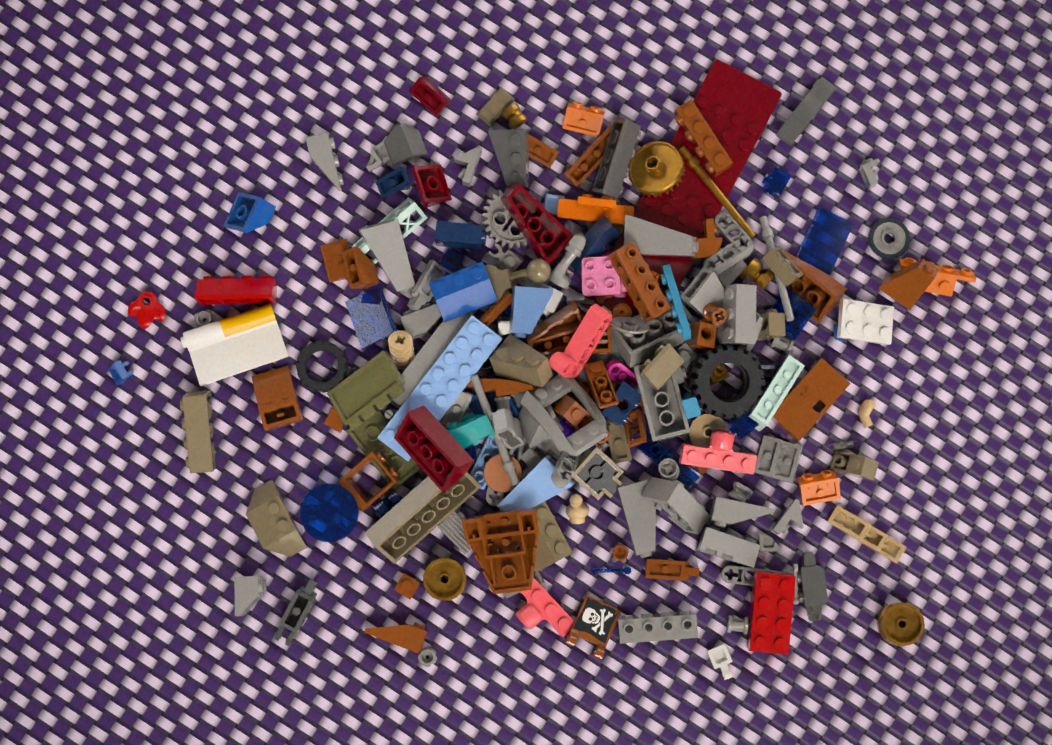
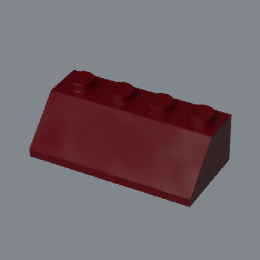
M424 405L407 412L394 436V439L443 493L467 473L474 461Z

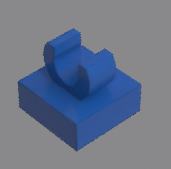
M119 360L114 362L108 369L117 386L123 384L134 373V371L126 372L125 370L129 362L121 363Z

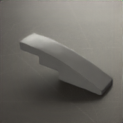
M821 77L776 133V136L791 147L837 87L824 77Z

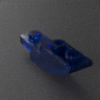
M646 430L647 442L635 447L658 468L660 462L664 459L670 458L676 461L680 470L676 480L683 483L684 488L688 491L700 477L687 465L680 464L679 459L660 441L653 442L651 434Z

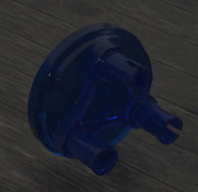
M322 484L313 488L304 497L300 507V519L304 529L310 536L322 542H337L346 538L356 527L359 518V508L355 497L346 488L337 484Z

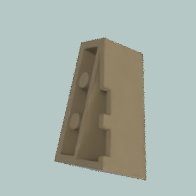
M509 334L490 357L496 376L543 388L553 375L547 357L512 334Z

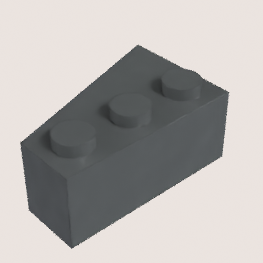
M529 129L488 130L507 188H510L513 184H520L523 188L529 187Z

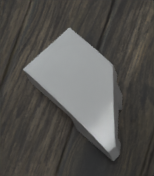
M384 140L371 150L368 171L372 172L390 161Z

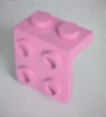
M608 256L582 259L583 295L625 297L624 292H627Z

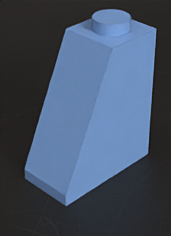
M512 287L510 333L514 334V337L526 338V335L532 334L553 294V289Z

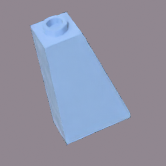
M547 455L497 506L500 508V512L531 509L570 488L576 481L572 478L570 483L564 488L555 486L551 480V475L557 462L550 455Z

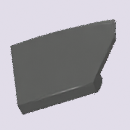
M406 124L394 127L384 140L392 165L428 154L419 130Z

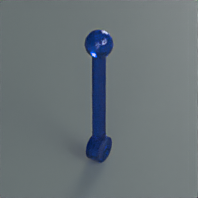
M593 567L591 573L593 575L597 573L630 574L631 568L598 569Z

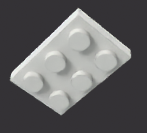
M840 299L837 338L890 345L892 342L894 307Z

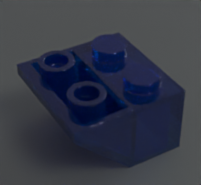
M786 286L794 320L787 321L785 316V335L795 341L807 326L818 307ZM781 297L778 298L772 309L777 310V313H785Z

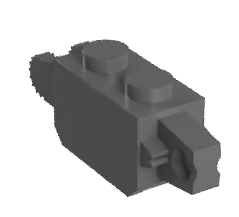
M806 551L801 555L802 568H798L799 572H797V580L801 591H798L799 603H802V606L806 608L809 621H817L822 618V605H825L828 601L825 569L821 566H816L813 552Z
M310 579L306 587L301 586L296 591L279 623L281 626L274 637L275 640L279 641L285 628L291 630V633L287 637L285 645L290 646L295 635L301 630L317 599V593L314 590L318 582Z

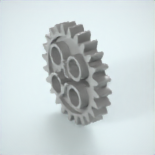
M498 190V196L492 194V200L488 199L486 201L489 206L483 207V210L487 213L481 215L482 218L486 219L482 222V225L488 226L484 231L491 233L488 237L489 239L496 238L494 244L501 241L502 248L505 244H508V248L511 249L513 244H515V247L519 249L520 243L525 247L527 241L514 220L505 232L502 231L511 215L500 199L505 193ZM495 217H502L504 220V224H497L495 222ZM516 227L519 230V235H513L510 228Z

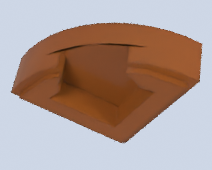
M333 407L324 424L341 433L343 421L337 410Z

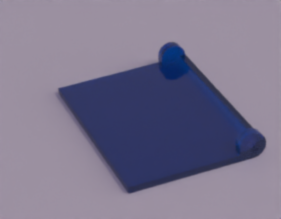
M818 207L796 257L831 274L854 224L822 207Z
M376 287L345 302L362 349L388 338L390 334L397 331L381 287Z

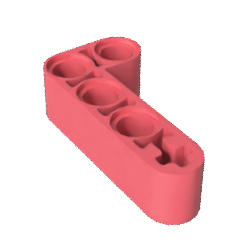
M598 304L592 305L565 351L556 352L551 356L548 361L550 367L563 377H577L610 324L612 314Z

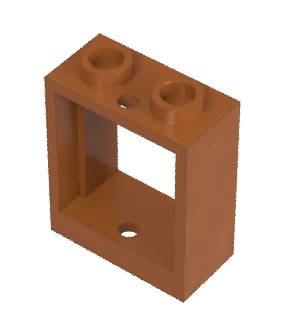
M377 450L371 452L338 481L362 511L370 508L401 481L398 470L393 466L391 467L386 462L387 457ZM375 459L392 481L369 500L352 478Z

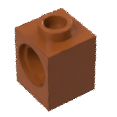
M704 319L691 323V339L688 341V346L703 350L714 348L717 325L710 324L709 320Z

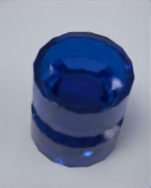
M393 488L384 494V499L379 498L372 504L381 518L391 510L388 503L392 501L396 505L402 500Z

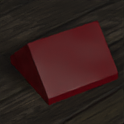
M441 164L412 167L424 209L452 200Z

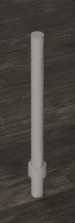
M762 216L759 218L763 230L761 234L763 240L766 241L769 252L775 248L773 242L774 234L773 230L769 227L767 216ZM774 273L787 321L794 320V315L786 286Z
M478 375L472 376L470 378L484 414L487 415L494 429L492 411ZM494 436L504 463L502 465L504 471L508 473L512 486L517 485L519 480L514 470L516 468L515 464L511 461L503 441Z

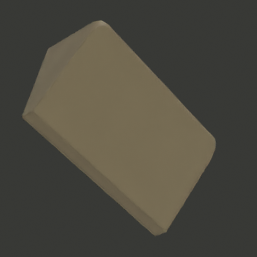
M780 246L771 249L763 257L765 263L785 286H789L803 276L802 271Z

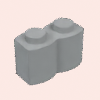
M505 408L492 413L495 436L503 441L505 447L515 449L523 446L524 439L520 421L514 418L512 413Z

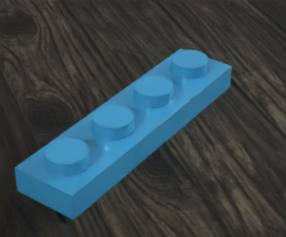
M670 264L662 266L663 273L660 274L662 285L666 284V298L672 303L671 314L678 322L675 324L678 335L682 334L683 341L691 339V329Z

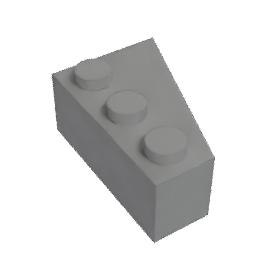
M726 285L722 308L726 310L727 319L724 323L718 325L715 344H755L757 285Z
M652 477L641 494V497L654 501L656 509L660 510L662 508L669 513L668 518L685 532L699 535L710 517L704 510L705 507L694 499L695 496L684 488V484L678 480L670 481Z

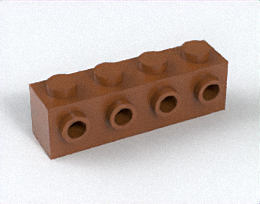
M692 99L676 108L674 119L685 130L684 134L688 141H692L694 144V150L697 155L705 161V167L710 174L713 173L714 177L729 169L733 162Z
M634 241L607 255L644 322L653 320L671 309L668 299L660 290L659 283L651 274L649 265L642 258L640 249L635 245Z

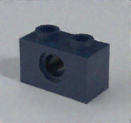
M618 381L614 387L618 402L621 399L624 401V408L619 410L617 405L599 409L605 419L615 426L624 425L630 417L628 414L632 409L637 408L641 402L640 397L642 394L624 381Z

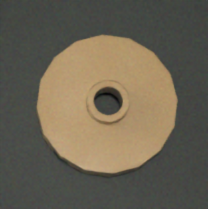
M711 414L698 416L690 426L689 437L691 443L697 446H708L711 436H707L705 430H727L724 421L720 417Z

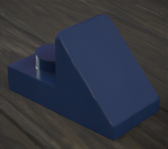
M404 165L375 181L382 199H386L400 190H408L411 186V181Z

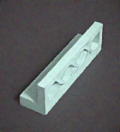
M408 197L379 223L397 219L399 224L405 225L402 232L404 239L423 223L427 217L418 205ZM416 210L421 217L415 222L409 221L410 215ZM363 238L351 246L358 247L364 254L370 250ZM375 257L371 259L374 264L377 263Z
M791 355L785 358L764 391L763 396H761L759 402L749 415L750 418L757 422L755 429L761 431L768 425L805 366Z

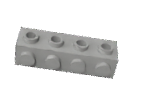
M680 611V615L672 616V612L660 613L661 617H653V613L641 614V618L633 619V615H624L622 620H618L619 643L698 638L696 614H692L691 611Z

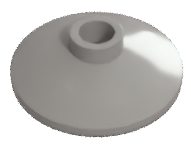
M614 317L610 322L612 327L623 332L622 334L627 337H633L634 334H642L649 330V325L646 322L632 317Z

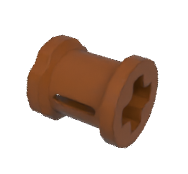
M709 303L703 308V317L705 319L712 320L716 325L726 321L727 314L725 309L718 308L713 303Z

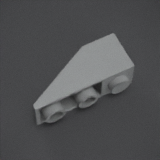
M328 132L306 137L311 160L336 189L342 191L341 185H344L342 174L337 172V167H340L338 156L333 154V149L336 148L334 138H330Z
M425 304L421 306V310L415 312L414 310H409L403 313L404 316L400 317L405 332L411 335L412 340L427 335L442 319L437 304Z

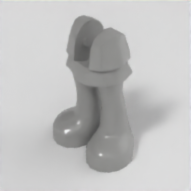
M575 234L568 243L569 245L565 248L567 251L566 255L551 271L548 279L560 287L568 289L571 283V279L566 274V271L576 256H581L586 243L584 235Z

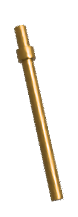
M685 146L680 148L679 152L687 160V165L696 171L750 238L756 235L701 167L697 157H693Z

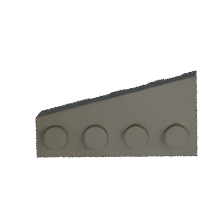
M211 390L188 391L180 400V409L184 411L182 429L186 430L184 448L188 449L186 467L190 468V473L213 472L216 469L214 442H211L214 428L213 424L209 423V419H211L213 414L212 406L208 404V397H212Z

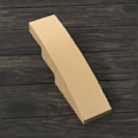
M838 505L827 521L895 564L899 562L907 548L905 545L890 538L889 535L871 526L870 523Z

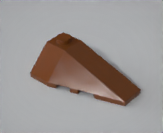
M784 251L803 273L802 277L789 285V288L792 290L790 293L793 297L796 296L802 304V310L819 324L839 303L847 288L828 274Z

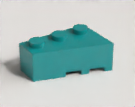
M471 412L462 417L463 420L456 423L454 421L445 426L446 430L463 449L472 444L474 446L479 444V440L486 436L491 438L495 436L494 429L487 415L473 414Z

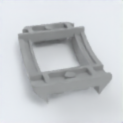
M559 374L548 381L543 388L539 387L531 393L527 390L520 402L522 406L529 410L531 416L548 434L559 452L562 450L568 452L569 455L578 456L607 437L605 417L587 392L573 378L563 377ZM572 391L594 420L566 438L556 422L545 410V407Z

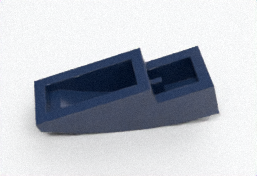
M605 216L586 233V243L581 256H576L570 264L578 275L582 273L583 258L601 257L608 252L605 246L619 235Z

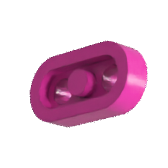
M617 359L607 363L605 367L612 381L615 383L624 381L632 388L636 386L637 379L635 373L624 363Z

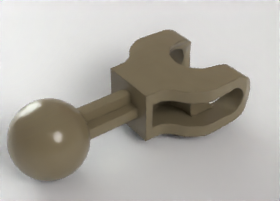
M543 259L532 260L528 264L527 269L513 272L510 269L503 270L495 265H485L497 300L506 292H511L512 287L517 286L516 283L531 280L534 283H543L548 280L551 274L549 264Z

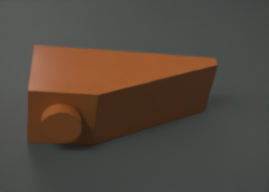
M414 622V625L367 628L364 633L419 654L428 631L424 630V625Z

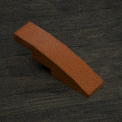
M479 379L484 393L496 391L497 397L510 396L539 388L538 386L515 380ZM472 381L464 389L474 388Z

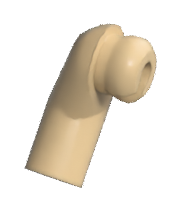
M872 399L862 402L858 410V415L864 428L873 425L869 415L872 409L876 407V403Z

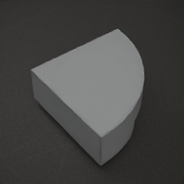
M758 533V544L761 545L759 553L779 551L778 544L772 537L764 533Z

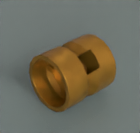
M754 258L739 277L746 283L751 282L752 285H757L756 291L761 293L775 275L770 269H764L763 264Z

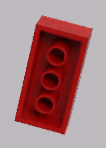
M754 571L747 649L749 651L789 655L796 576L793 574Z

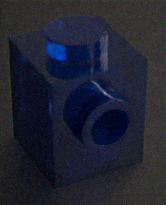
M775 166L771 175L767 173L762 183L765 185L762 190L765 191L768 197L779 199L792 175Z
M751 412L744 413L738 418H731L732 422L729 424L730 428L728 430L734 434V438L738 437L741 440L755 430L757 422L749 417Z

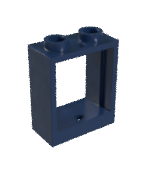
M437 220L434 238L436 246L481 251L482 246H486L487 235L486 231H483V225Z

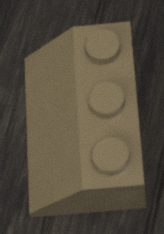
M546 502L531 508L536 510L539 524L534 573L573 553Z

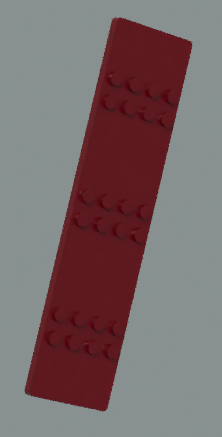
M715 60L693 102L733 162L732 166L714 177L713 173L710 174L705 167L703 158H700L695 152L694 144L686 138L685 130L682 126L678 128L670 144L675 146L678 151L685 146L693 157L696 156L700 161L701 167L725 197L728 198L782 93L720 60ZM683 157L685 171L684 176L681 175L682 182H678L679 186L674 185L672 187L674 191L669 190V194H666V192L661 193L662 197L659 194L657 197L651 194L650 197L647 194L643 195L634 210L633 217L696 237V239L704 238L703 221L705 219H714L715 222V217L720 213L723 205L696 171L687 165V160ZM624 231L612 252L624 246ZM641 255L649 265L650 271H654L659 275L663 273L662 266L670 264L678 290L694 261L690 260V257ZM659 276L657 282L659 283L660 290L666 297L665 290H667L666 284L662 285ZM624 292L625 297L617 298L614 295L611 298L608 297L602 304L597 302L595 296H588V299L595 301L594 304H598L600 307L604 305L612 312V318L614 307L620 303H625L631 308V317L640 314L628 292ZM584 304L583 306L589 310L594 304ZM581 310L580 317L583 320L586 312Z

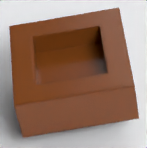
M404 573L394 590L411 600L421 583Z

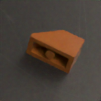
M352 247L342 252L350 289H367L379 283L375 264L358 247Z

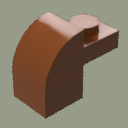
M705 219L703 221L704 238L696 239L699 243L698 252H695V257H690V260L710 257L721 247L722 237L715 238V235H717V224L714 223V219Z

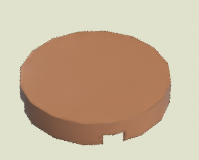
M500 454L491 457L485 463L483 476L486 485L492 490L499 493L509 492L517 485L512 486L508 473L504 471L502 466L504 463ZM509 455L511 461L515 464L516 468L514 470L520 483L522 477L521 466L513 456Z

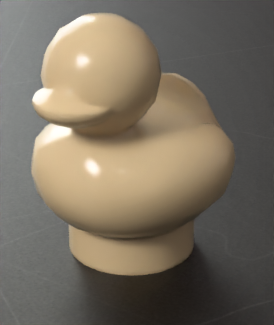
M573 494L569 499L570 505L566 507V514L570 517V523L582 524L589 513V507L584 504L581 495Z

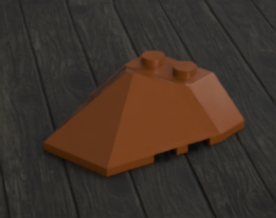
M517 509L462 520L465 540L472 548L476 561L484 571L482 573L493 594L531 590L539 537L536 510Z

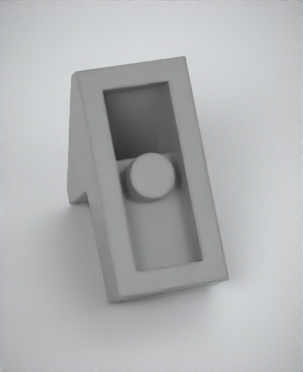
M476 147L454 158L455 163L467 167L463 168L460 176L465 186H471L482 154V148Z
M794 499L771 529L776 535H779L781 532L784 534L790 527L789 521L800 529L804 528L799 500Z

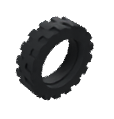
M329 341L310 343L301 350L300 355L297 357L296 369L298 377L307 388L315 392L326 393L338 386L347 377V358L337 345ZM319 351L330 352L338 361L337 374L327 382L314 381L307 373L306 365L308 359L312 354Z

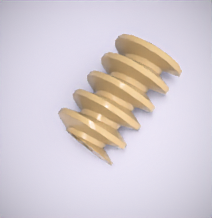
M399 330L393 332L388 337L389 351L396 368L405 370L415 358L413 340L409 333Z

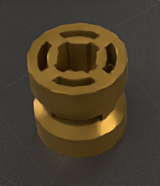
M517 103L509 106L502 112L504 119L509 121L511 129L520 127L528 120L525 114L520 112V107Z

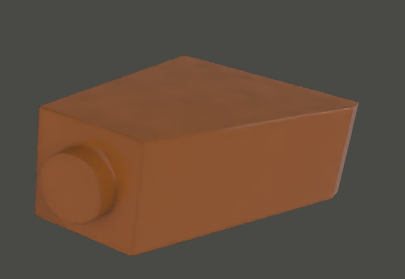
M922 259L885 277L878 289L910 310L935 279L939 269L933 263Z

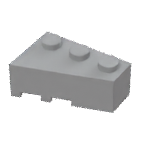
M709 525V527L703 528L697 551L754 568L761 545L756 544L757 540L748 537L744 540L738 538L736 533L727 531L726 534L720 532V528Z

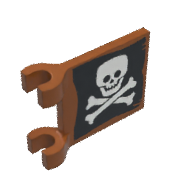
M586 595L564 643L574 646L577 637H580L597 645L592 656L602 659L621 611Z

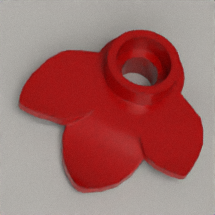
M144 291L138 296V300L131 302L129 305L128 316H137L138 324L143 329H146L152 324L154 319L165 321L166 311L164 306L157 302L154 293ZM144 298H149L150 304H145Z

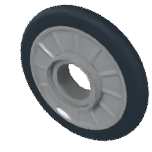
M885 218L877 221L871 227L868 241L872 251L877 256L884 259H895L903 255L908 249L910 234L907 227L899 220ZM885 234H892L894 242L891 244L886 243L884 240Z

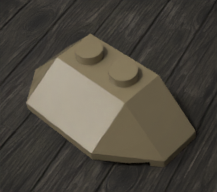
M270 480L255 488L246 516L263 549L291 557L308 548L274 481Z

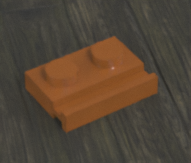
M347 239L321 245L320 248L329 282L333 283L348 279L342 252L350 249Z

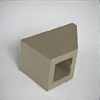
M835 451L830 469L857 478L874 481L879 462L866 456Z

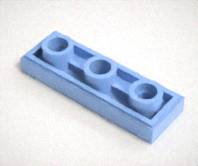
M488 436L471 471L472 476L481 485L480 489L482 490L486 487L483 476L484 458L487 456L491 458L500 454L494 437L491 438L490 436Z

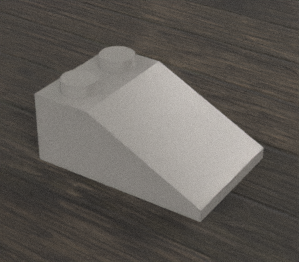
M715 497L712 501L709 522H713L712 526L724 528L726 525L772 514L774 509Z

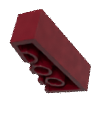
M513 184L500 198L538 259H543L550 264L572 239L573 235L520 184Z

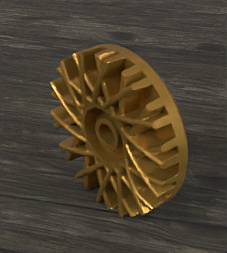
M664 141L650 142L635 152L633 159L630 160L628 165V176L632 185L639 193L647 194L648 197H650V194L654 195V197H657L659 194L662 197L661 193L666 192V194H669V190L673 192L672 187L674 185L678 187V182H682L681 175L684 176L685 162L678 149L672 144Z

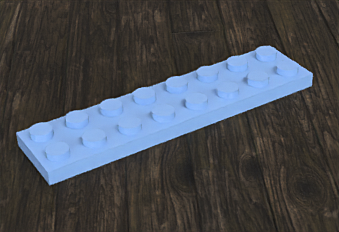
M471 315L377 438L406 461H409L411 459L410 455L394 439L407 412L424 405L440 421L471 381L470 377L478 372L503 338Z

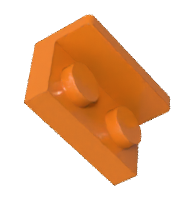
M580 102L568 103L562 128L599 137L605 111H601L602 108L597 106H591V108L584 107Z
M824 470L818 474L808 473L802 475V477H797L803 506L841 499L839 478L835 471Z

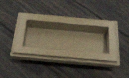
M501 87L476 115L490 127L515 99Z

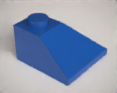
M238 192L223 226L248 233L269 224L276 206L261 197Z

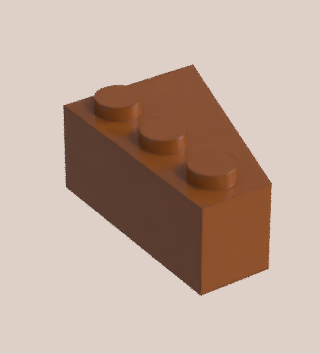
M573 301L538 324L532 334L526 335L528 345L544 356L565 350L582 322L576 301Z

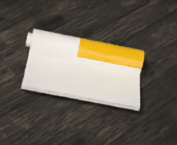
M271 303L183 332V337H180L183 348L187 347L200 386L289 357Z

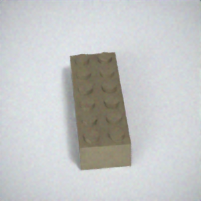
M467 471L463 477L443 493L427 477L372 525L365 534L375 548L395 564L480 489L481 485Z

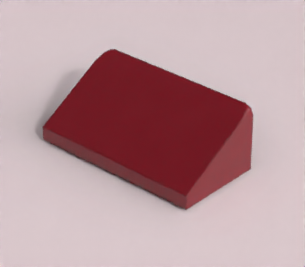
M426 76L419 77L409 90L435 116H438L451 102V99Z

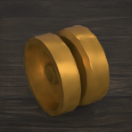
M439 558L427 566L423 575V584L427 593L432 598L440 601H450L457 598L464 591L466 573L457 561L449 558ZM443 576L448 577L447 583L441 582Z
M907 603L889 604L882 609L877 620L878 632L881 637L889 644L897 646L912 645L918 641L925 627L924 618L919 609ZM900 621L903 624V627H899Z

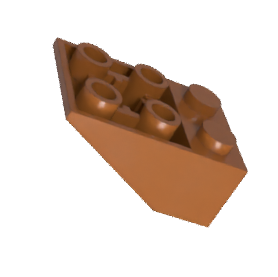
M289 366L251 376L264 430L271 431L304 421Z

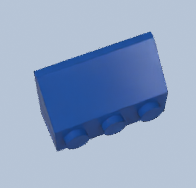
M483 261L429 282L444 323L498 302Z

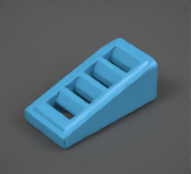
M685 392L681 403L686 418L690 419L700 416L701 411L696 397L689 392Z

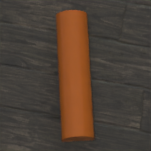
M613 122L563 174L573 186L579 187L601 163Z

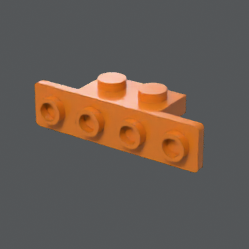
M583 194L582 197L578 196V200L560 198L558 201V218L598 222L605 216L611 224L625 225V215L634 216L633 206L616 205L617 200L607 196H602L601 199L593 198V195Z
M900 258L899 266L903 269L917 261L913 258ZM935 265L939 271L925 292L952 297L956 280L976 282L975 273L967 268L959 270L954 269L950 265Z

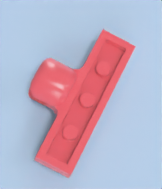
M714 429L708 446L682 443L679 463L754 474L757 455L733 451L734 434L727 430Z
M533 577L532 589L520 591L526 598V603L516 612L517 618L528 629H533L541 620L545 619L564 637L571 630L574 620Z

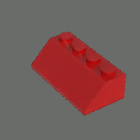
M248 275L241 276V279H234V276H222V279H215L214 276H204L203 279H198L195 300L200 305L277 304V281L270 275H261L260 278L254 279L253 276Z

